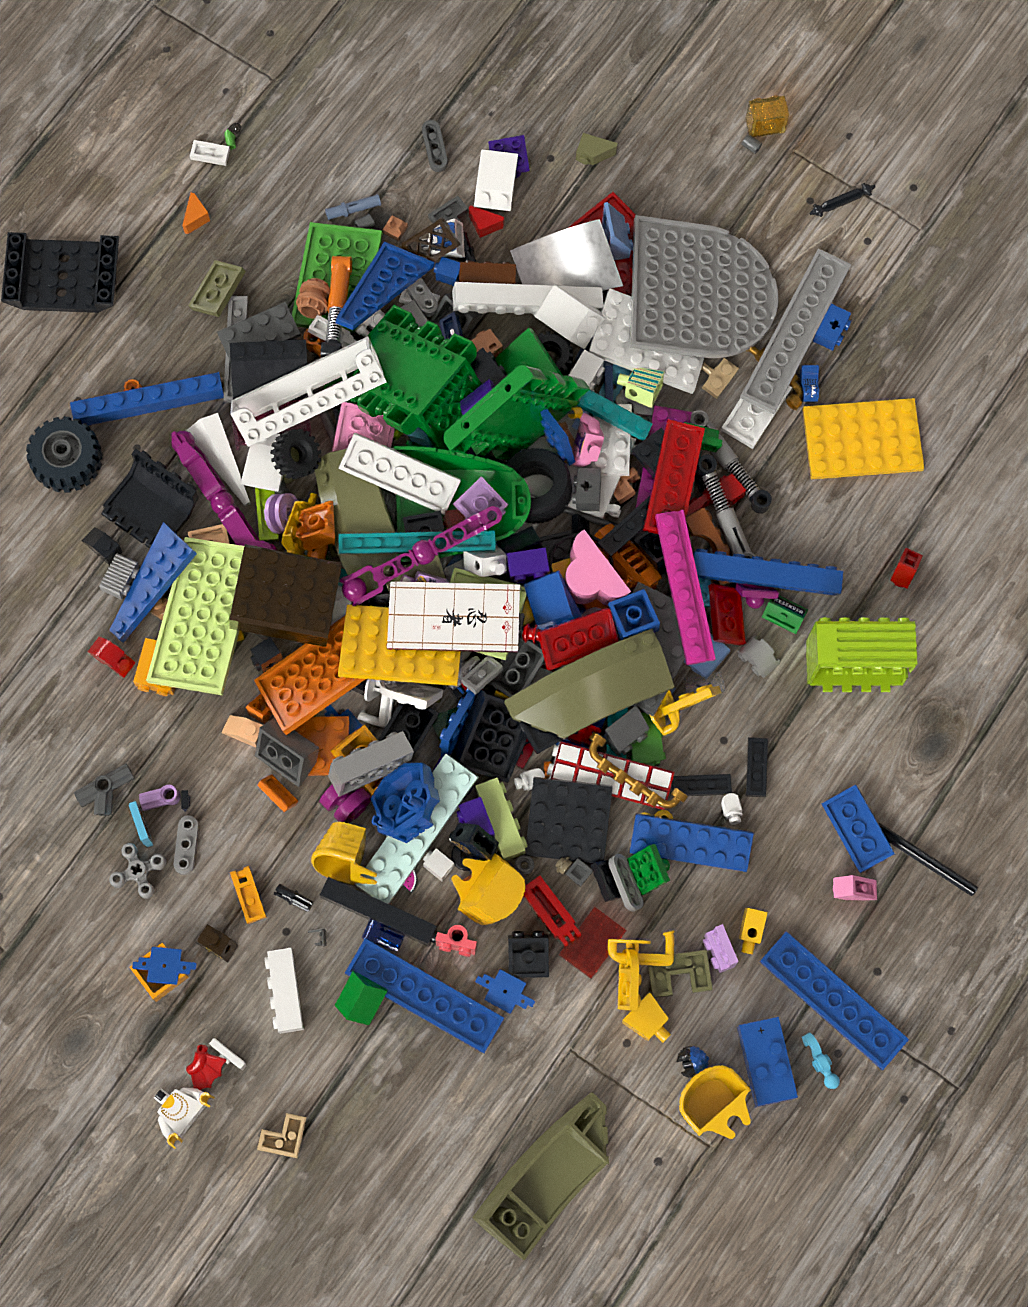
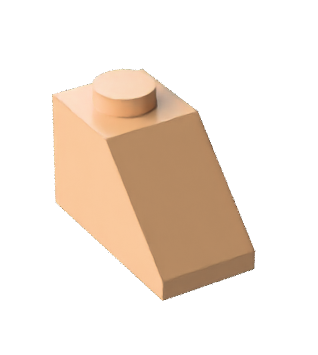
M230 715L222 733L256 747L259 728L263 725L244 717Z

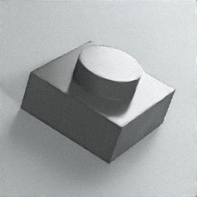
M577 858L565 875L581 887L593 870Z

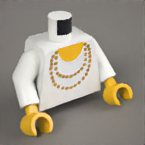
M185 1087L180 1090L175 1089L171 1095L163 1089L157 1092L154 1099L162 1104L157 1111L159 1114L158 1122L163 1135L172 1148H176L174 1146L175 1141L183 1142L180 1137L186 1133L204 1108L210 1107L207 1101L209 1098L214 1099L213 1095L197 1088Z

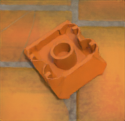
M327 501L301 510L299 522L302 526L298 528L296 536L302 541L303 549L312 551L331 543L335 545L333 501Z

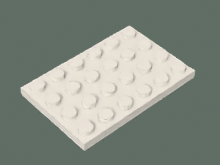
M609 289L601 311L605 319L601 325L597 326L589 352L605 361L631 371L634 368L664 371V384L693 394L704 357L630 348L632 297Z

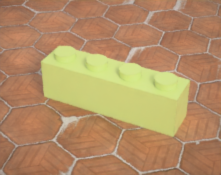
M498 778L476 785V793L478 797L482 798L495 833V839L499 842L497 848L501 858L508 861L524 855L525 848L528 846L524 836L520 837L518 830L521 828L517 818L513 819L511 812L514 810L510 800L506 801L504 796L507 793L504 783H499Z

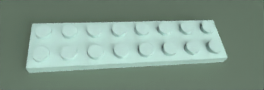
M448 754L444 755L432 772L434 788L438 789L440 802L434 807L431 815L434 825L429 829H425L423 833H419L417 837H413L408 843L390 836L385 839L366 866V869L377 873V877L361 874L365 878L376 880L377 883L375 885L356 883L358 887L372 897L390 904L458 805L479 778Z

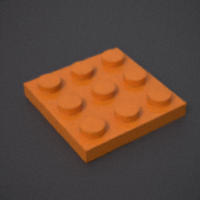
M349 716L312 717L295 729L296 732L319 747L317 762L308 776L329 775L331 763L335 759V756L330 751L349 736Z

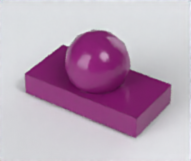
M741 583L736 584V591L742 597H746V603L750 608H760L765 602L764 598H778L779 593L775 588Z

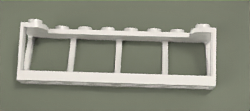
M365 337L231 400V416L249 447L387 381L377 353L369 337ZM359 369V374L350 378L347 377L348 373ZM342 377L343 381L313 394L314 389ZM308 393L309 397L279 410L280 405ZM271 409L274 410L273 414L256 421V416Z

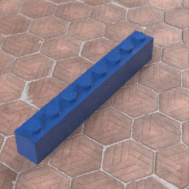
M217 372L70 402L73 420L77 418L81 420L82 424L93 425L224 398V391L220 374Z
M696 549L693 552L698 578L833 596L841 594L843 571L837 570V567L826 566V569L819 568L818 564L802 566L800 562L789 561V564L782 563L780 559L764 561L763 557L753 556L752 559L745 558L743 554L726 556V552L716 551L715 554H711L705 549Z

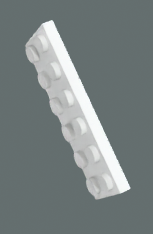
M355 432L339 465L340 470L432 510H441V513L444 515L461 481L458 477Z

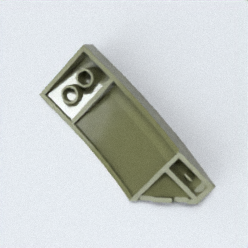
M343 449L322 456L321 462L317 463L319 467L315 469L321 503L333 501L335 548L347 574L350 575L367 565H372L373 567L380 566L401 553L339 554V534L396 533L381 487L339 469V465L347 450ZM390 565L384 567V573L393 570V567ZM371 571L358 576V578L366 583L367 593L379 587L377 581H374Z
M650 629L602 648L547 675L506 699L504 703L513 720L526 722L534 728L545 732H552L557 734L558 737L565 739L620 710L673 689L674 684L661 645L653 630Z
M591 1092L558 1119L509 1169L472 1217L485 1231L522 1260L527 1258L550 1225L570 1201L607 1164L609 1165V1156H607L606 1144H608V1130L605 1126L606 1105Z

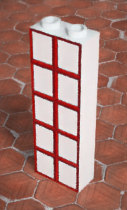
M559 741L558 745H554L552 756H555L554 762L549 764L547 771L550 779L612 785L613 797L653 807L645 801L647 798L645 795L640 793L637 796L631 792L629 784L624 782L621 785L615 781L613 773L607 771L605 774L596 767L598 763L591 758L589 749ZM598 752L600 756L642 783L645 787L658 794L664 800H668L675 772ZM658 804L654 807L665 810V808L659 806Z

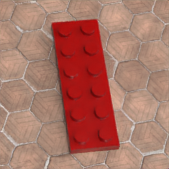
M670 419L666 421L643 531L659 534L655 519L656 514L684 510L686 519L705 428Z

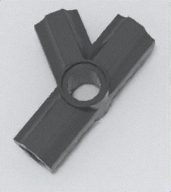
M124 764L106 775L98 776L95 781L78 789L74 794L82 808L94 802V815L109 816L112 815L113 791L135 778L128 765ZM103 781H108V788L100 790V784Z

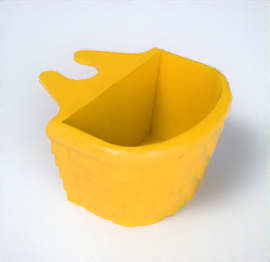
M345 822L332 823L311 856V863L315 870L327 878L330 877L336 881L351 885L356 883L375 885L377 883L376 880L368 879L361 875L366 874L377 877V873L360 866L366 848V828Z
M495 853L491 860L463 859V865L471 869L472 876L468 881H463L458 875L452 876V882L460 896L458 910L479 925L492 924L512 914L520 904L525 892V880L521 874Z
M724 1065L708 1067L692 1077L681 1093L679 1110L698 1136L706 1131H713L726 1138L733 1139L735 1132L728 1127L727 1121L731 1116H738L744 1125L750 1124L751 1120L745 1098L751 1089L732 1068Z

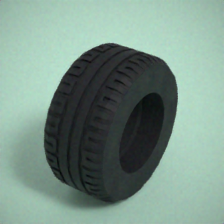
M531 448L514 454L505 462L504 465L513 468L524 479L538 474L547 476L553 481V486L546 494L540 497H531V508L525 523L540 524L548 522L564 512L572 497V481L567 464L559 455L547 449Z

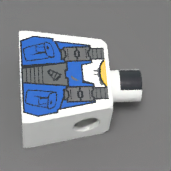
M451 219L447 223L461 245L442 257L463 258L465 257L463 223L456 219ZM440 225L434 228V231L443 233ZM429 233V238H427V239H422V240L429 242V240H430V233ZM433 235V243L441 245L442 237ZM445 238L444 247H448L452 243L449 239ZM421 243L422 249L428 250L429 246ZM432 247L431 254L436 255L441 249Z

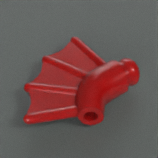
M202 1044L197 1046L193 1062L186 1066V1071L192 1078L193 1088L199 1090L212 1087L213 1081L222 1076V1066L227 1061L225 1058L209 1054L207 1052V1045Z

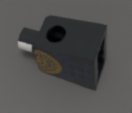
M458 823L455 830L449 835V840L463 852L488 860L492 859L499 844L496 839L477 824Z

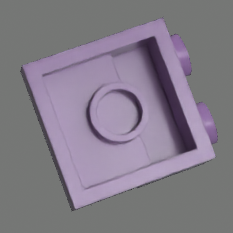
M482 476L453 503L466 517L465 520L490 506L498 507L503 516L506 513L504 508L508 505ZM489 511L487 514L488 519L493 520L495 517L497 518V513Z
M723 924L716 926L714 930L704 935L703 943L706 950L711 951L713 956L711 962L714 969H718L719 973L734 968L739 961Z

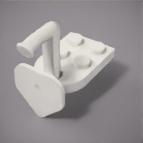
M367 679L364 694L365 701L369 702L380 695V693L382 694L379 717L367 714L365 710H362L357 719L385 728L392 717L394 699L401 704L408 703L415 705L418 709H426L442 698L443 690L422 683Z

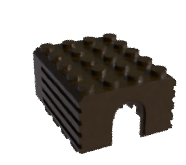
M245 544L230 614L229 629L326 647L342 563Z

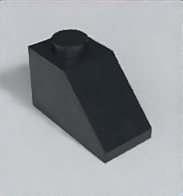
M96 527L81 540L109 566L116 553L122 554L123 552L118 543Z

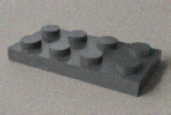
M286 302L217 331L229 360L230 343L284 341L301 337Z

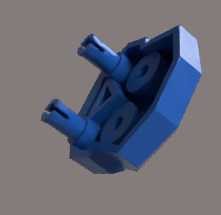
M404 763L385 776L370 798L377 813L372 818V824L377 826L379 833L405 843L410 842L419 833H423L425 829L434 825L431 819L432 811L440 802L438 789L434 788V776L431 768L424 763Z

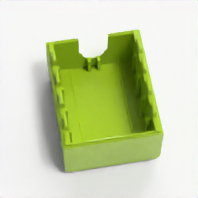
M824 617L815 622L806 640L807 684H810V686H822L823 692H833L832 686H842V692H852V686H861V692H871V686H880L881 692H891L890 686H902L908 678L907 668H909L911 673L918 664L915 621H910L909 618H899L898 621H890V618H879L878 621H870V618H859L858 621H850V618L844 617L839 618V621H831V618Z

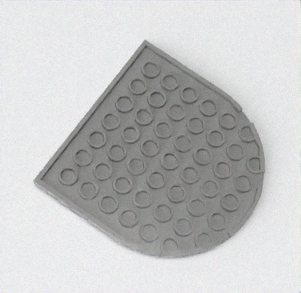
M635 215L630 348L704 358H724L740 354L756 345L768 332L778 308L776 280L772 277L769 265L764 257L743 238L738 239L722 228Z

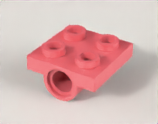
M454 925L448 930L447 934L437 932L435 941L436 946H439V950L445 952L456 950L459 951V955L470 957L471 954L475 955L477 942L468 940L467 930L463 926ZM455 935H461L463 937V939L460 941H455L452 938Z

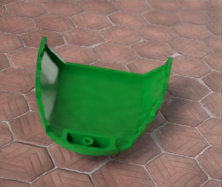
M394 446V450L461 479L445 515L442 514L444 531L465 520L466 517L453 503L481 476L508 504L504 508L506 513L502 516L501 521L487 530L495 531V542L511 536L525 523L531 508L530 491L524 478L513 468L472 454L431 447ZM396 494L397 533H405L403 517L435 512V510ZM456 528V529H454L453 532L463 531V530L460 529V528ZM438 552V557L440 559L459 555L463 552ZM404 556L401 559V563L412 562L408 556Z

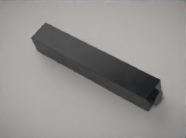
M330 877L327 878L320 893L322 899L428 947L431 942H436V925Z

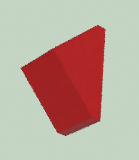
M470 205L469 218L479 238L504 228L505 217Z

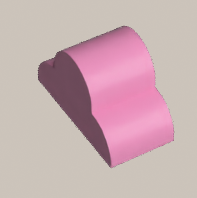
M585 530L581 531L574 540L570 551L571 563L564 576V581L575 603L587 604L597 599L600 603L608 606L609 602L630 595L631 591L587 532Z

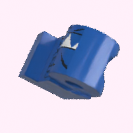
M802 365L800 386L803 390L802 402H818L819 365Z

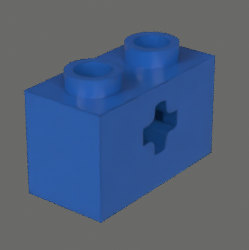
M831 304L815 334L813 342L832 351L836 345L840 346L844 338L841 334L843 330H848L852 322L849 320L851 313Z

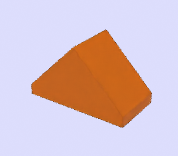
M190 192L182 225L185 234L193 232L210 221L207 210L195 193Z
M259 694L246 706L248 714L262 724H266L273 714L262 694Z

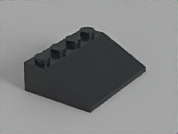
M306 340L230 343L233 399L306 366ZM308 393L303 394L293 400H303L309 397Z
M482 689L476 694L451 757L472 772L494 779L498 778L500 781L509 783L527 737L518 722L512 719L504 703L508 698Z

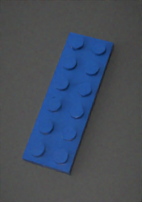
M636 813L630 853L636 854L647 846L656 844L659 854L663 859L747 872L754 833Z

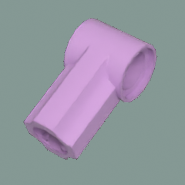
M165 785L160 789L139 794L143 811L165 805H175L181 798L180 792L172 785ZM169 791H174V797L167 800L166 794Z

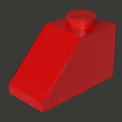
M905 548L890 581L898 587L908 589L923 555Z

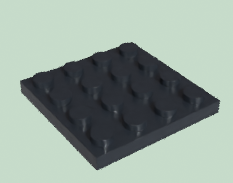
M534 777L526 841L528 847H526L525 856L561 859L562 857L566 859L570 857V861H576L578 858L582 862L587 863L604 861L613 786Z

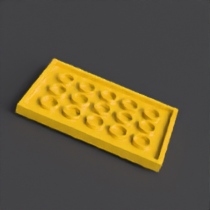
M915 398L803 407L811 480L924 470Z
M347 604L338 677L458 686L461 650L387 648L389 607L352 606Z

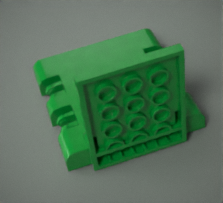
M393 305L367 335L377 353L387 382L345 402H357L358 408L371 417L383 415L387 425L406 435L412 434L419 427L428 435L435 448L449 450L444 442V434L448 428L463 416L460 401L482 385L470 366L476 358L477 348L472 341L455 333L450 339L446 338L444 340L438 325L427 321L424 326L418 327L411 312ZM359 369L348 373L347 377L350 378L359 374ZM342 377L327 383L323 388H329L343 381Z
M528 328L495 358L498 366L501 365L505 369L507 376L446 430L444 442L452 452L465 453L472 447L477 456L484 457L492 451L496 459L508 460L522 449L527 450L545 434L543 431L544 427L540 422L542 420L541 411L548 409L558 422L572 410V407H576L580 403L579 399L590 388L583 379L563 376L533 329Z

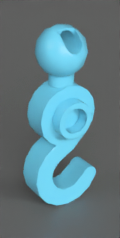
M809 1032L802 1036V1041L805 1047L809 1045L814 1060L812 1065L816 1072L824 1074L825 1086L830 1089H836L839 1086L840 1079L831 1072L830 1065H832V1062L827 1054H822L819 1043Z

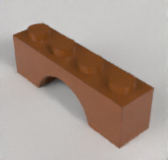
M701 508L686 516L689 537L696 536L706 540L711 546L713 554L716 551L726 552V556H730V549L722 542L720 538L721 532L717 527H714L711 521L712 516L708 510ZM712 580L714 584L718 585L727 583L726 581Z

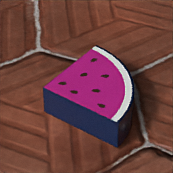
M414 870L403 884L411 893L414 891L417 881Z

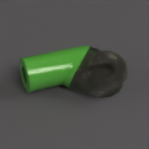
M237 122L233 123L224 133L226 145L230 147V150L236 148L235 138L242 130V126Z

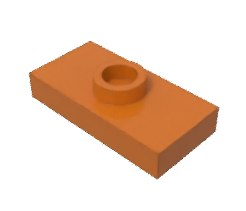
M272 774L260 780L257 784L283 812L288 811L298 803V800Z

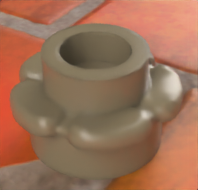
M562 857L555 866L557 867V873L565 875L573 864L569 860L570 857L566 859Z

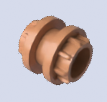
M318 278L308 279L301 284L296 305L303 316L315 319L317 315L322 316L327 313L330 293L329 285L324 280Z

